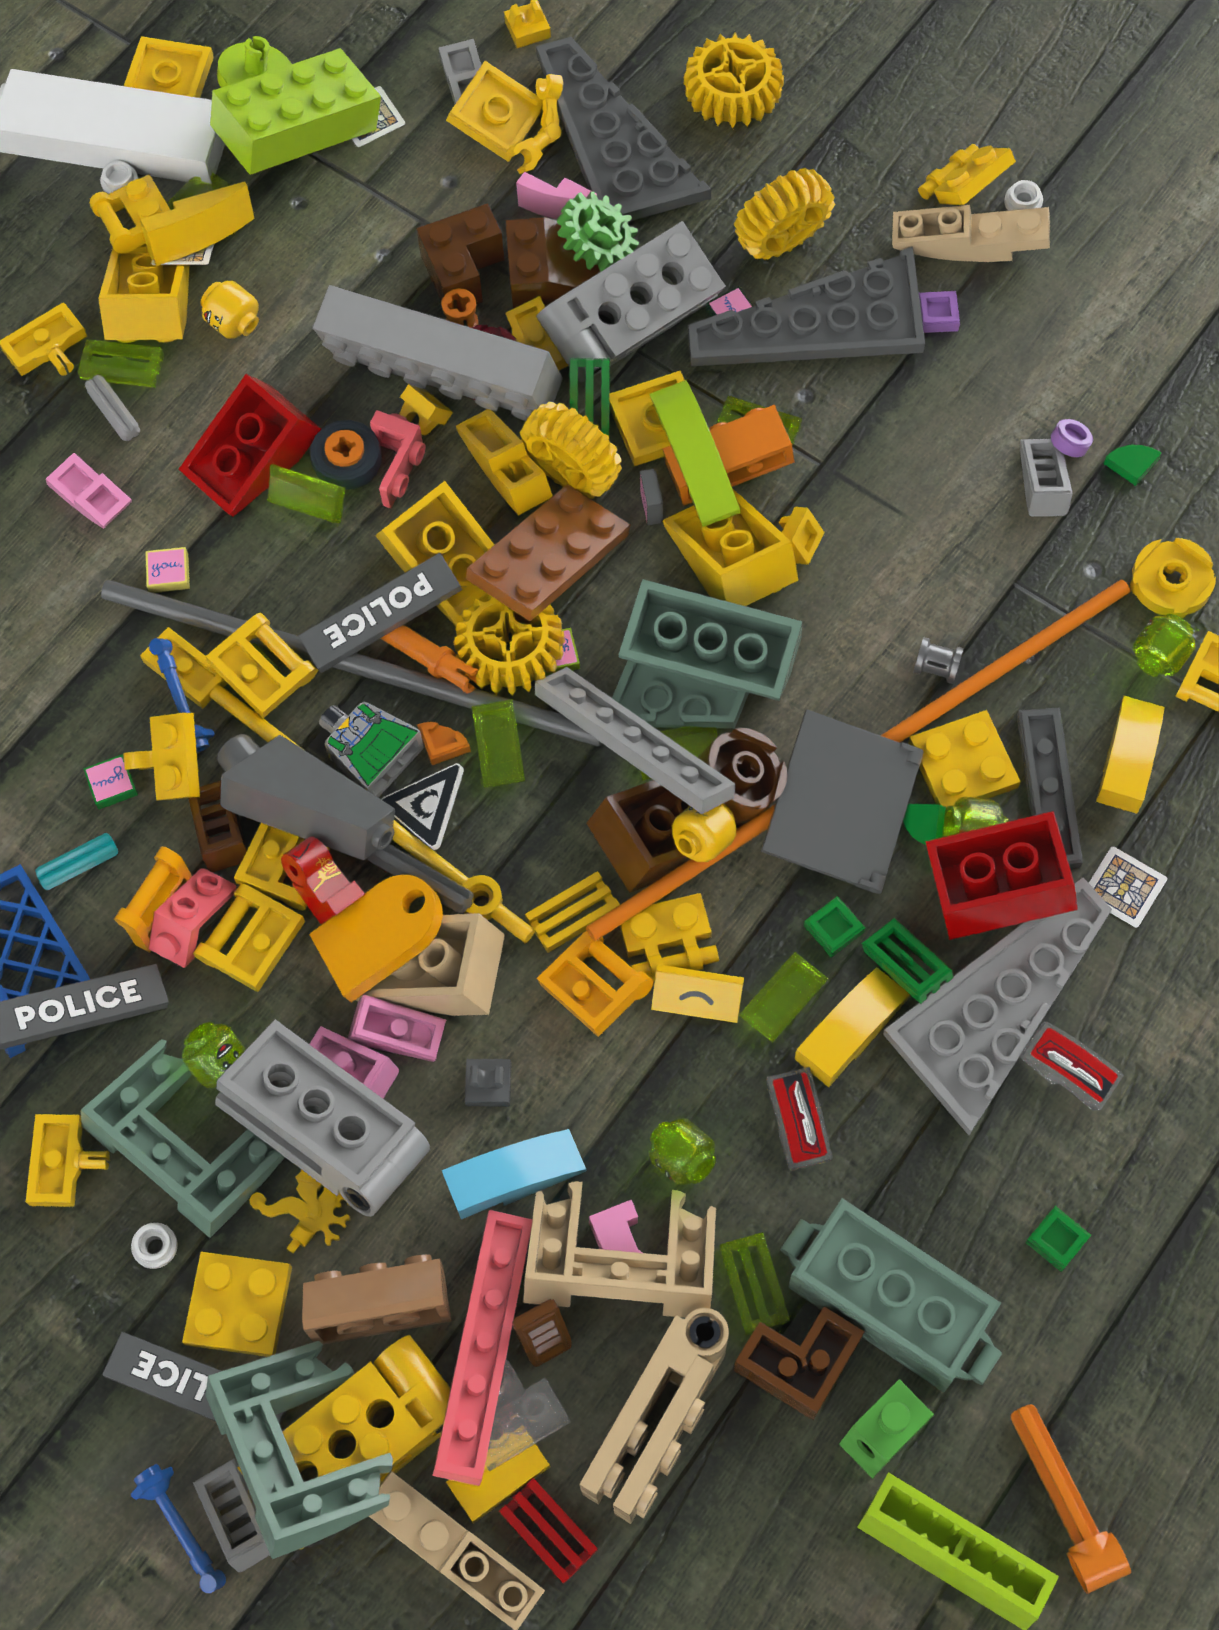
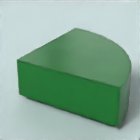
M1127 445L1109 453L1105 458L1104 465L1136 486L1159 461L1162 452L1149 446Z
M908 803L903 822L909 834L924 845H926V841L943 838L946 807L939 804Z

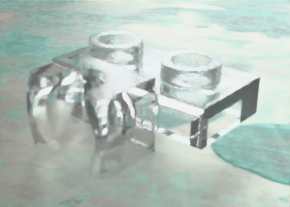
M505 1360L503 1383L499 1391L485 1462L489 1471L570 1423L568 1415L547 1379L544 1378L529 1388L524 1389L516 1372L507 1360Z

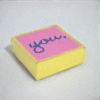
M186 547L146 551V578L149 592L156 593L190 589L189 561Z

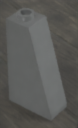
M281 735L275 737L221 776L220 806L224 809L304 839L311 836L315 837L326 847L361 860L367 859L378 849L386 848L394 836L395 808Z

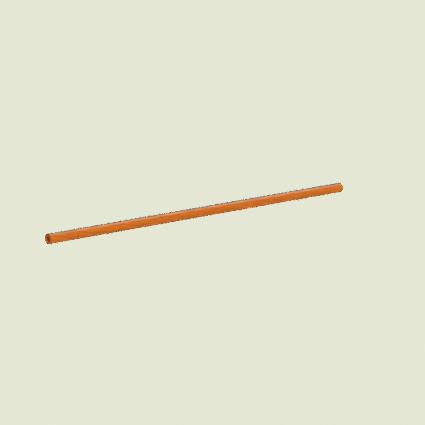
M1120 579L880 736L899 743L1129 594L1130 588L1128 584ZM775 804L737 828L732 844L716 858L709 862L688 860L588 925L586 930L590 937L597 941L767 830Z

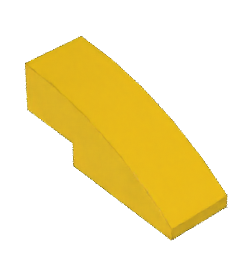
M244 181L172 202L174 209L141 218L140 222L148 253L156 266L217 243L238 231L255 218L248 187Z
M486 409L456 425L457 432L483 472L518 516L552 497L545 472L527 455L523 441L492 410Z
M1127 696L1123 697L1096 802L1138 813L1145 798L1165 707Z
M876 967L848 993L797 1048L795 1060L826 1086L830 1087L851 1061L859 1057L908 1000L910 994Z

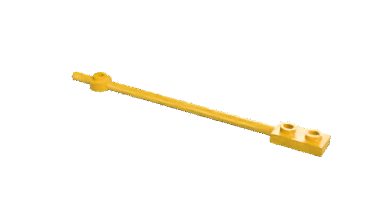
M168 627L158 637L171 641L173 648L170 655L174 657L177 666L176 672L184 695L203 709L213 699L266 742H270L278 735H281L297 745L224 687L228 683L207 663L206 656ZM148 647L140 655L143 663L166 680L164 673H161L159 668L158 656L152 654ZM394 820V836L392 838L394 842L423 864L473 893V904L464 914L479 913L487 920L493 918L523 943H527L532 938L535 929L502 904L501 889L494 879L485 875L468 878ZM479 896H485L489 899L488 903L484 906L475 905L474 900Z

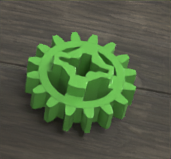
M592 191L587 197L580 192L574 199L570 198L557 219V223L562 226L557 234L567 239L563 248L565 250L573 249L576 252L573 259L576 262L581 258L586 260V267L589 270L596 264L599 270L603 271L632 253L639 244L634 239L638 230L628 225L632 219L631 215L623 216L620 213L621 204L618 203L613 207L609 204V196L605 195L602 200H598L595 192Z

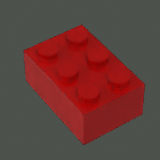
M1054 811L926 841L949 940L1078 910L1075 883Z

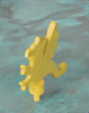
M302 1169L295 1176L299 1183L296 1190L302 1200L290 1196L267 1206L265 1205L267 1200L263 1194L256 1192L251 1195L249 1199L250 1205L255 1210H260L262 1215L272 1218L289 1213L299 1220V1223L290 1234L293 1240L286 1248L292 1254L300 1245L306 1247L318 1231H322L325 1234V1244L331 1246V1242L333 1240L339 1241L340 1236L333 1234L329 1230V1226L338 1224L346 1228L345 1222L350 1220L348 1214L342 1217L334 1215L336 1207H342L340 1203L341 1200H344L342 1195L339 1193L336 1196L324 1187V1191L318 1198L317 1192L322 1185Z

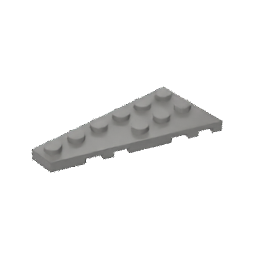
M1084 878L1075 883L1078 910L1024 922L953 976L951 981L940 986L936 993H931L927 996V1000L922 1004L918 1003L884 1029L883 1035L968 1135L975 1128L1112 910Z

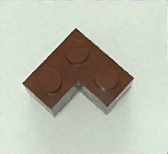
M488 203L416 228L421 258L441 302L447 292L460 288L470 291L475 296L476 304L482 303L480 275L477 270L505 260L502 232ZM454 300V309H456L457 301Z
M823 1307L801 1346L759 1321L736 1359L734 1371L814 1421L865 1331Z

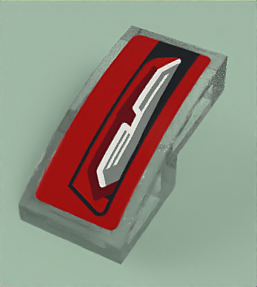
M1047 1021L1041 1023L1019 1056L1051 1084H1062L1093 1111L1102 1110L1124 1076L1123 1073L1096 1052Z
M810 1067L766 1077V1085L778 1123L777 1131L789 1171L832 1161L833 1157Z

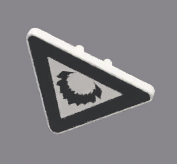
M456 763L395 791L381 800L395 808L394 817L431 849L436 850L441 846L464 769L460 764Z

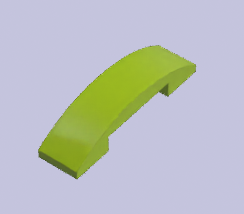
M687 380L651 393V401L675 454L702 526L705 527L741 513L715 442Z

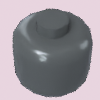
M245 734L236 735L220 748L217 761L226 772L260 749V747L250 736Z

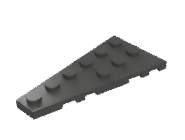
M572 37L536 46L537 58L545 79L547 74L562 76L563 90L557 100V110L587 187L590 191L597 194L598 200H602L605 195L609 196V204L613 207L618 203L621 204L620 213L623 216L631 215L632 219L630 221L711 199L712 189L704 180L700 182L691 172V166L683 158L679 159L667 146V140L633 103L629 105L620 95V89L612 81L608 82L597 70V64Z
M913 246L901 250L899 256L885 261L882 258L869 261L865 268L850 273L841 271L789 289L788 295L773 300L770 297L758 300L755 306L739 312L729 310L689 324L688 336L691 366L924 353L925 339Z

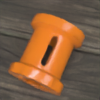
M458 288L445 294L441 303L443 313L447 317L445 320L463 326V320H466L467 327L470 328L479 325L478 317L475 314L476 299L470 291ZM454 300L457 301L456 309H454Z

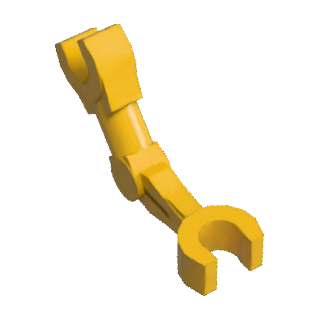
M547 74L546 79L538 78L536 80V94L539 99L543 100L542 128L534 138L531 137L514 144L506 152L508 158L517 155L519 152L524 156V164L517 169L519 174L534 169L543 155L541 151L561 136L560 120L557 112V100L563 90L561 75Z

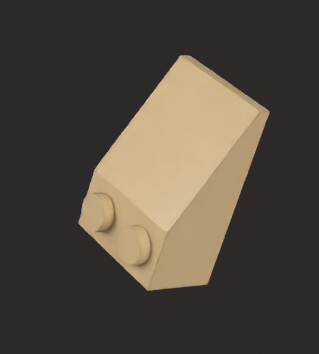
M479 913L443 915L440 929L431 944L364 993V995L424 1012L451 1016L489 1015L505 934Z

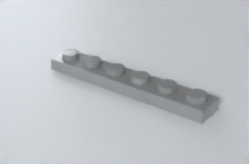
M568 667L550 674L542 680L535 681V695L701 814L734 798L735 783Z

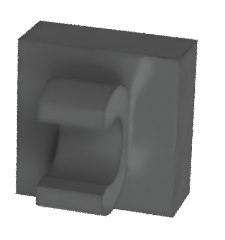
M467 1059L466 1106L510 1107L511 1059Z

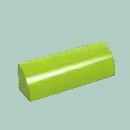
M889 1472L857 1526L860 1530L1022 1630H1027L1038 1620L1059 1578L1058 1575Z

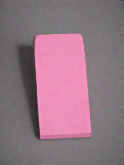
M363 994L358 1001L348 1039L365 1047L434 1062L446 1019Z
M320 1026L309 1044L381 1098L385 1097L399 1073L398 1067L389 1057Z

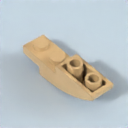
M970 205L893 212L892 245L894 249L900 251L913 246L915 255L943 260L973 262L1012 261L1014 251L1050 248L1049 207L971 214Z
M389 1472L379 1487V1495L390 1494L389 1505L369 1517L512 1629L518 1630L545 1590L395 1473Z

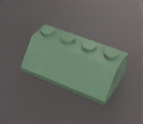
M642 579L620 648L619 658L780 701L791 675L802 638V621Z

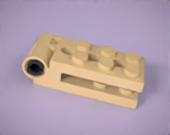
M699 1308L689 1313L685 1319L677 1315L675 1316L579 1484L582 1495L598 1505L604 1495L609 1498L614 1496L625 1475L623 1472L624 1467L621 1464L627 1453L635 1457L649 1433L647 1431L648 1424L645 1422L666 1384L670 1381L677 1385L679 1388L613 1504L615 1515L630 1524L633 1522L636 1514L642 1518H645L658 1494L656 1492L658 1488L653 1485L660 1472L666 1476L669 1475L681 1453L680 1448L682 1445L677 1442L683 1430L692 1434L705 1410L703 1409L705 1402L701 1398L725 1357L728 1342V1325L719 1312L710 1308ZM707 1336L710 1337L709 1341H702L701 1344L698 1342L699 1339H706Z

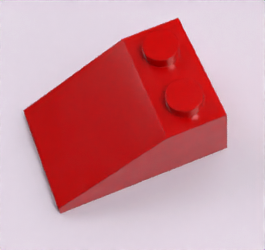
M245 374L178 470L225 512L234 517L298 463L312 444L316 434L322 429L271 385Z

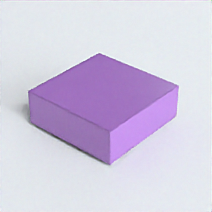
M956 291L919 293L924 333L959 331L960 319Z

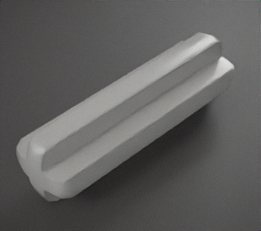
M95 375L92 379L87 380L85 383L87 393L120 438L124 441H130L133 437L138 436L140 433L138 423L104 377Z

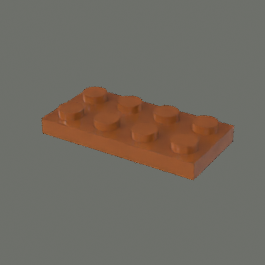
M567 484L467 568L466 579L531 622L622 542L629 534L630 524Z

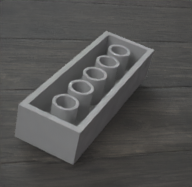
M329 285L312 328L323 341L322 345L332 352L333 359L339 363L354 367L355 363H360L368 366L371 372L379 376L389 378L392 373L404 377L403 380L406 383L423 389L426 385L440 388L439 391L442 394L453 399L460 400L462 395L476 399V404L489 410L497 411L498 407L511 410L513 416L524 421L541 404L554 403L563 379L549 351Z

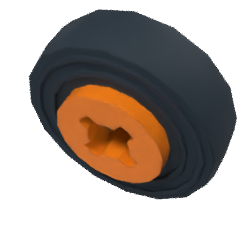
M352 420L336 421L325 426L316 434L310 448L311 464L318 478L329 487L340 490L356 489L367 484L377 475L382 462L381 446L375 433L363 423Z

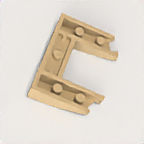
M575 1181L568 1183L570 1199L548 1205L545 1203L542 1190L536 1192L525 1273L524 1303L542 1304L549 1299H554L557 1306L570 1307L571 1295L663 1303V1316L675 1317L677 1315L682 1318H686L689 1313L696 1309L711 1307L715 1207L710 1206L705 1218H700L681 1209L685 1202L686 1194L678 1190H672L667 1255L576 1247L583 1182Z

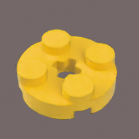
M1175 538L1174 542L1166 541L1161 543L1162 539L1149 543L1137 556L1132 569L1130 589L1148 609L1157 614L1164 615L1170 620L1178 621L1186 615L1201 609L1209 600L1216 584V576L1214 578L1212 570L1213 562L1209 554L1202 547L1190 540ZM1175 571L1181 574L1179 579L1181 583L1173 584L1168 582L1163 573L1172 574Z

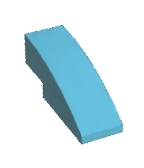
M567 1129L502 1147L441 1171L462 1220L503 1202L504 1206L572 1178L586 1172V1167L570 1130Z

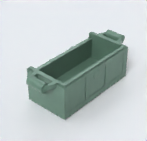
M843 1198L824 1225L809 1224L800 1219L780 1249L789 1257L791 1264L795 1268L788 1288L822 1310L823 1307H826L865 1331L862 1338L942 1392L946 1391L954 1378L973 1380L983 1385L1002 1355V1352L994 1347L991 1339L984 1331L1001 1305V1302ZM813 1232H818L819 1234L801 1261L797 1260V1256ZM980 1340L985 1343V1346L969 1372L966 1373L961 1370V1367L977 1341Z

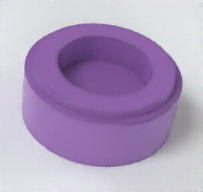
M1064 419L1057 423L1051 433V441L1063 454L1071 457H1082L1091 446L1093 436L1090 430L1082 423L1071 419Z

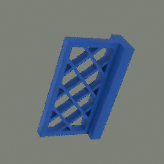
M21 864L0 874V892L3 887L17 880L24 889L20 904L0 900L1 910L16 913L11 930L0 929V938L7 939L0 958V981L5 968L27 973L21 992L3 988L0 984V1001L28 995L35 975L57 980L55 988L62 987L64 982L74 984L90 980ZM29 899L35 908L27 906ZM24 915L43 920L44 927L40 938L18 933ZM49 933L55 941L47 940ZM14 941L37 946L31 965L8 960ZM44 948L63 953L65 959L60 972L38 967ZM69 967L72 968L75 975L68 974ZM25 1044L5 1048L9 1058L11 1059L26 1051Z

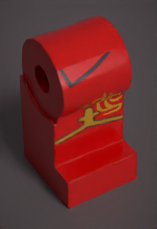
M315 837L306 838L281 857L283 869L293 882L292 885L320 924L328 921L365 895L355 880L351 883L347 880L334 863L326 846Z

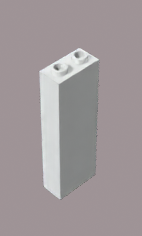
M16 69L10 70L6 83H3L0 87V152L103 169L110 162L123 161L133 167L137 174H150V176L212 186L225 143L210 126L212 100Z

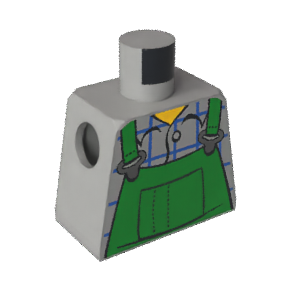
M367 702L360 703L349 716L335 705H332L322 714L319 720V725L331 733L325 741V747L331 761L345 777L378 798L424 748L420 730Z

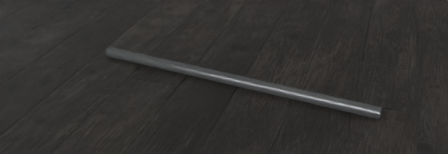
M111 580L105 581L101 591V597L104 600L225 636H230L247 622L243 619ZM271 628L302 659L313 662L299 636ZM258 638L250 641L252 644L266 647ZM354 653L332 666L339 670L599 747L601 745L599 740L562 714L479 689H475L467 694L448 680L437 679L425 673Z

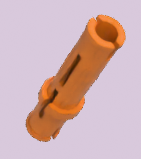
M405 625L380 638L427 667L428 672L435 678L443 677L467 694L476 689L468 682L470 679L477 684L476 674L478 669L466 665L464 661L456 657L455 652L449 647H439Z

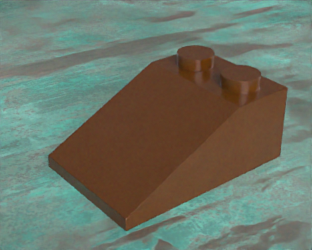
M545 217L505 220L513 309L539 296L546 307L601 272L596 264L591 270L587 269L586 260L581 258L576 262L573 259L576 252L573 249L565 250L563 248L567 239L558 236L557 232L562 226L557 223V220Z
M655 780L607 796L586 823L629 893L653 884L690 860V858L678 851L672 835V825L675 818L690 805Z

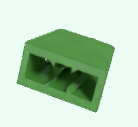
M899 1379L851 1427L839 1445L873 1479L935 1415ZM862 1442L872 1450L873 1454L864 1447Z

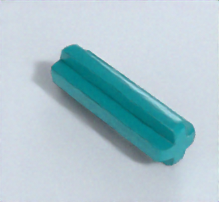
M104 833L37 867L35 870L36 876L45 890H50L116 856L118 848L112 837L108 833Z

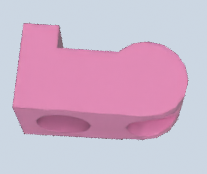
M632 1200L589 1216V1225L599 1249L643 1253L638 1250L629 1228L638 1223V1215Z

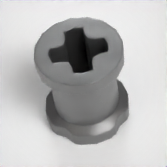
M923 637L913 673L920 674L924 671L945 677L948 683L953 684L963 648L957 646L953 650L931 644L929 638Z

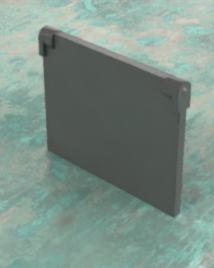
M807 709L804 712L787 766L786 786L783 793L777 798L761 852L848 882L872 893L881 894L924 751L909 744L896 742Z

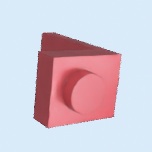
M376 410L370 422L371 430L375 433L380 446L397 452L379 487L383 506L391 509L396 498H402L409 483L408 475L414 465L418 466L421 463L426 445L423 443L419 425L409 422L399 414L392 413L389 415Z
M201 868L154 912L149 950L185 968L194 960L193 952L197 946L200 927L234 895L236 885L207 869Z

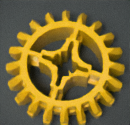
M735 32L731 38L727 39L719 34L717 42L706 38L703 47H695L693 57H688L686 73L684 74L687 101L692 102L694 112L702 111L704 121L714 117L717 126L726 121L730 123L733 129L736 122L742 121L748 127L751 118L761 122L764 113H772L775 103H779L784 85L782 64L780 59L776 58L774 48L765 49L763 39L755 43L752 42L750 34L744 39L738 38Z
M802 168L797 172L791 170L783 177L781 175L778 176L775 181L770 184L766 183L763 189L754 192V197L745 201V208L738 212V218L734 222L735 233L739 237L738 241L755 259L763 258L766 260L772 256L780 257L786 251L791 252L797 245H803V241L807 238L813 237L814 232L824 226L823 221L830 218L831 211L835 206L833 201L835 197L831 192V187L814 169L807 170Z
M548 402L547 404H541L537 410L534 409L527 417L522 430L519 432L527 455L545 472L546 476H549L555 483L563 487L567 484L590 499H593L595 496L600 497L605 491L607 492L622 470L620 465L621 457L616 453V446L609 442V436L603 434L598 429V425L590 422L587 416L583 417L578 414L575 408L568 409L562 403Z
M489 594L487 596L488 601L485 603L475 598L473 603L474 611L464 609L462 615L463 622L457 623L455 628L457 636L454 637L453 643L455 651H457L456 657L464 661L466 665L478 669L476 682L481 689L491 683V689L496 695L502 687H507L508 692L513 696L517 686L523 685V688L530 692L533 680L537 681L546 678L544 669L548 673H555L557 669L556 660H561L564 654L562 646L565 643V635L561 630V619L558 615H554V608L551 605L530 622ZM511 632L512 641H510V650L507 651V642H509V633ZM490 658L499 659V660H501L502 662H500V661H495V660H492V659H490Z

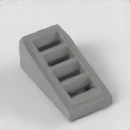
M1021 439L1020 454L1029 515L1032 517L1067 515L1073 493L1064 454L1053 445L1051 439ZM1052 456V459H1033V457Z
M234 1458L196 1480L193 1484L228 1564L237 1572H242L270 1556V1553L255 1519V1503L243 1475L237 1468L239 1464ZM234 1481L236 1487L213 1499L211 1495L213 1492ZM242 1498L243 1504L223 1516L221 1515V1510ZM250 1516L251 1522L230 1533L229 1528Z

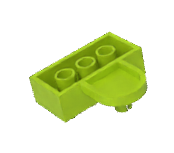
M254 36L252 40L248 38L243 43L228 47L219 57L217 80L221 88L212 91L210 126L250 175L377 129L381 95L341 48L292 64L283 53L271 47L266 39Z

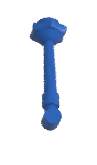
M161 638L152 639L149 644L150 652L158 656L159 668L161 673L165 675L178 712L191 713L176 672L177 666L174 657L170 655L173 648L171 641ZM194 724L196 751L198 753L210 747L208 740L215 733L212 729H206Z
M155 1464L134 1478L137 1487L131 1493V1496L136 1500H156L191 1559L189 1563L196 1574H200V1588L205 1593H212L225 1585L226 1577L221 1570H214L212 1567L213 1562L207 1552L202 1551L195 1537L166 1494L170 1479L174 1474L172 1467L161 1470L160 1466Z

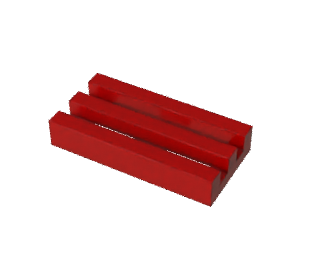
M532 1478L521 1492L519 1491L507 1505L499 1510V1513L558 1579L565 1584L598 1551V1548L540 1484ZM533 1494L536 1495L585 1549L581 1554L577 1555L527 1500ZM519 1507L524 1510L571 1562L565 1569L560 1566L514 1515V1512Z

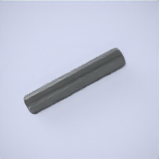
M390 844L382 850L378 849L367 858L369 862L393 876L413 875L422 879L437 893L441 904L456 913L463 914L473 904V893L469 889Z

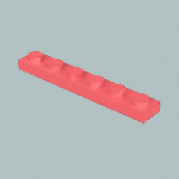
M493 1210L488 1211L432 1476L477 1486L481 1484L526 1259L532 1219Z

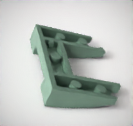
M161 1039L81 1109V1127L111 1153L114 1154L117 1150L175 1199L178 1202L177 1210L211 1238L255 1193L285 1157L247 1129L209 1164L153 1115L206 1060V1054L202 1050L193 1048L188 1060L165 1055L167 1041Z
M320 1341L209 1375L207 1378L205 1396L221 1435H227L255 1503V1519L272 1559L306 1547L344 1530L387 1507L390 1501V1494L379 1495L380 1474L389 1473L392 1470L393 1458L391 1453L303 1482L275 1415L339 1387L354 1375L352 1367L346 1362L337 1370L332 1371L316 1357L323 1347Z

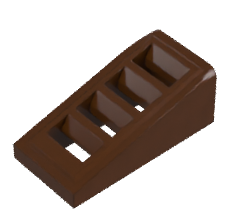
M221 780L199 787L200 797L188 799L201 856L208 870L216 872L241 864L247 852V846L238 814L224 809L220 806V803L201 809V805L221 799ZM227 814V816H224V817H221V818H218V819H215V820H212V821L205 822L206 820H209V819L216 818V817H219V816H222V815ZM230 830V832L209 838L211 835Z
M549 1299L513 1319L512 1324L517 1338L534 1367L544 1364L572 1347L570 1335L554 1299Z

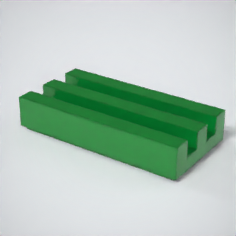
M570 358V408H575L578 412V367H586L585 416L593 424L594 367H601V429L599 430L609 436L610 358Z
M895 918L862 943L863 951L920 1004L927 1000L926 994L930 991L934 994L940 989L941 982L945 981L948 983L953 979L952 970ZM894 934L935 973L930 976L888 936ZM880 944L882 947H884L895 959H897L908 971H910L921 982V984L919 985L908 973H906L877 945Z

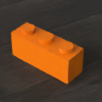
M775 405L767 408H755L746 413L744 417L729 423H717L709 428L732 487L795 463L792 443ZM671 445L662 448L667 468L683 506L693 503Z

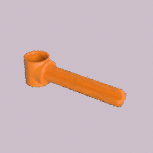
M1030 1404L1015 1410L1010 1415L1011 1421L1074 1544L1073 1547L1068 1549L1067 1556L1083 1590L1089 1594L1131 1574L1128 1560L1115 1536L1107 1531L1100 1533L1037 1408Z

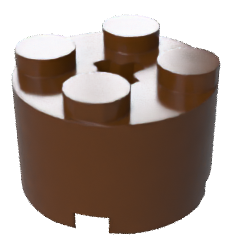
M737 728L732 732L720 735L697 757L735 783L734 798L724 804L732 811L736 827L742 826L768 808L783 793L787 782L785 762L780 763L778 756L774 752L777 747L768 737L749 728Z

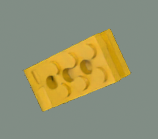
M406 1335L384 1350L374 1361V1364L370 1361L282 1432L300 1473L308 1467H316L318 1477L387 1453L392 1455L393 1464L391 1471L396 1473L441 1437L451 1388L411 1335ZM384 1407L394 1409L393 1420L388 1426L383 1428L373 1427L372 1419L376 1411ZM346 1437L355 1438L356 1448L354 1452L347 1458H336L335 1448L338 1442ZM389 1473L380 1474V1484Z

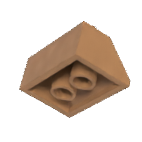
M427 1254L416 1255L406 1258L404 1260L405 1265L387 1268L386 1263H371L361 1266L359 1268L360 1273L342 1276L341 1271H327L316 1274L314 1276L315 1281L303 1283V1330L313 1342L320 1341L324 1345L451 1322L445 1273L441 1260H432L431 1255Z

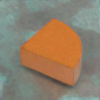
M436 722L417 724L431 765L471 752L468 741L459 731L439 725Z

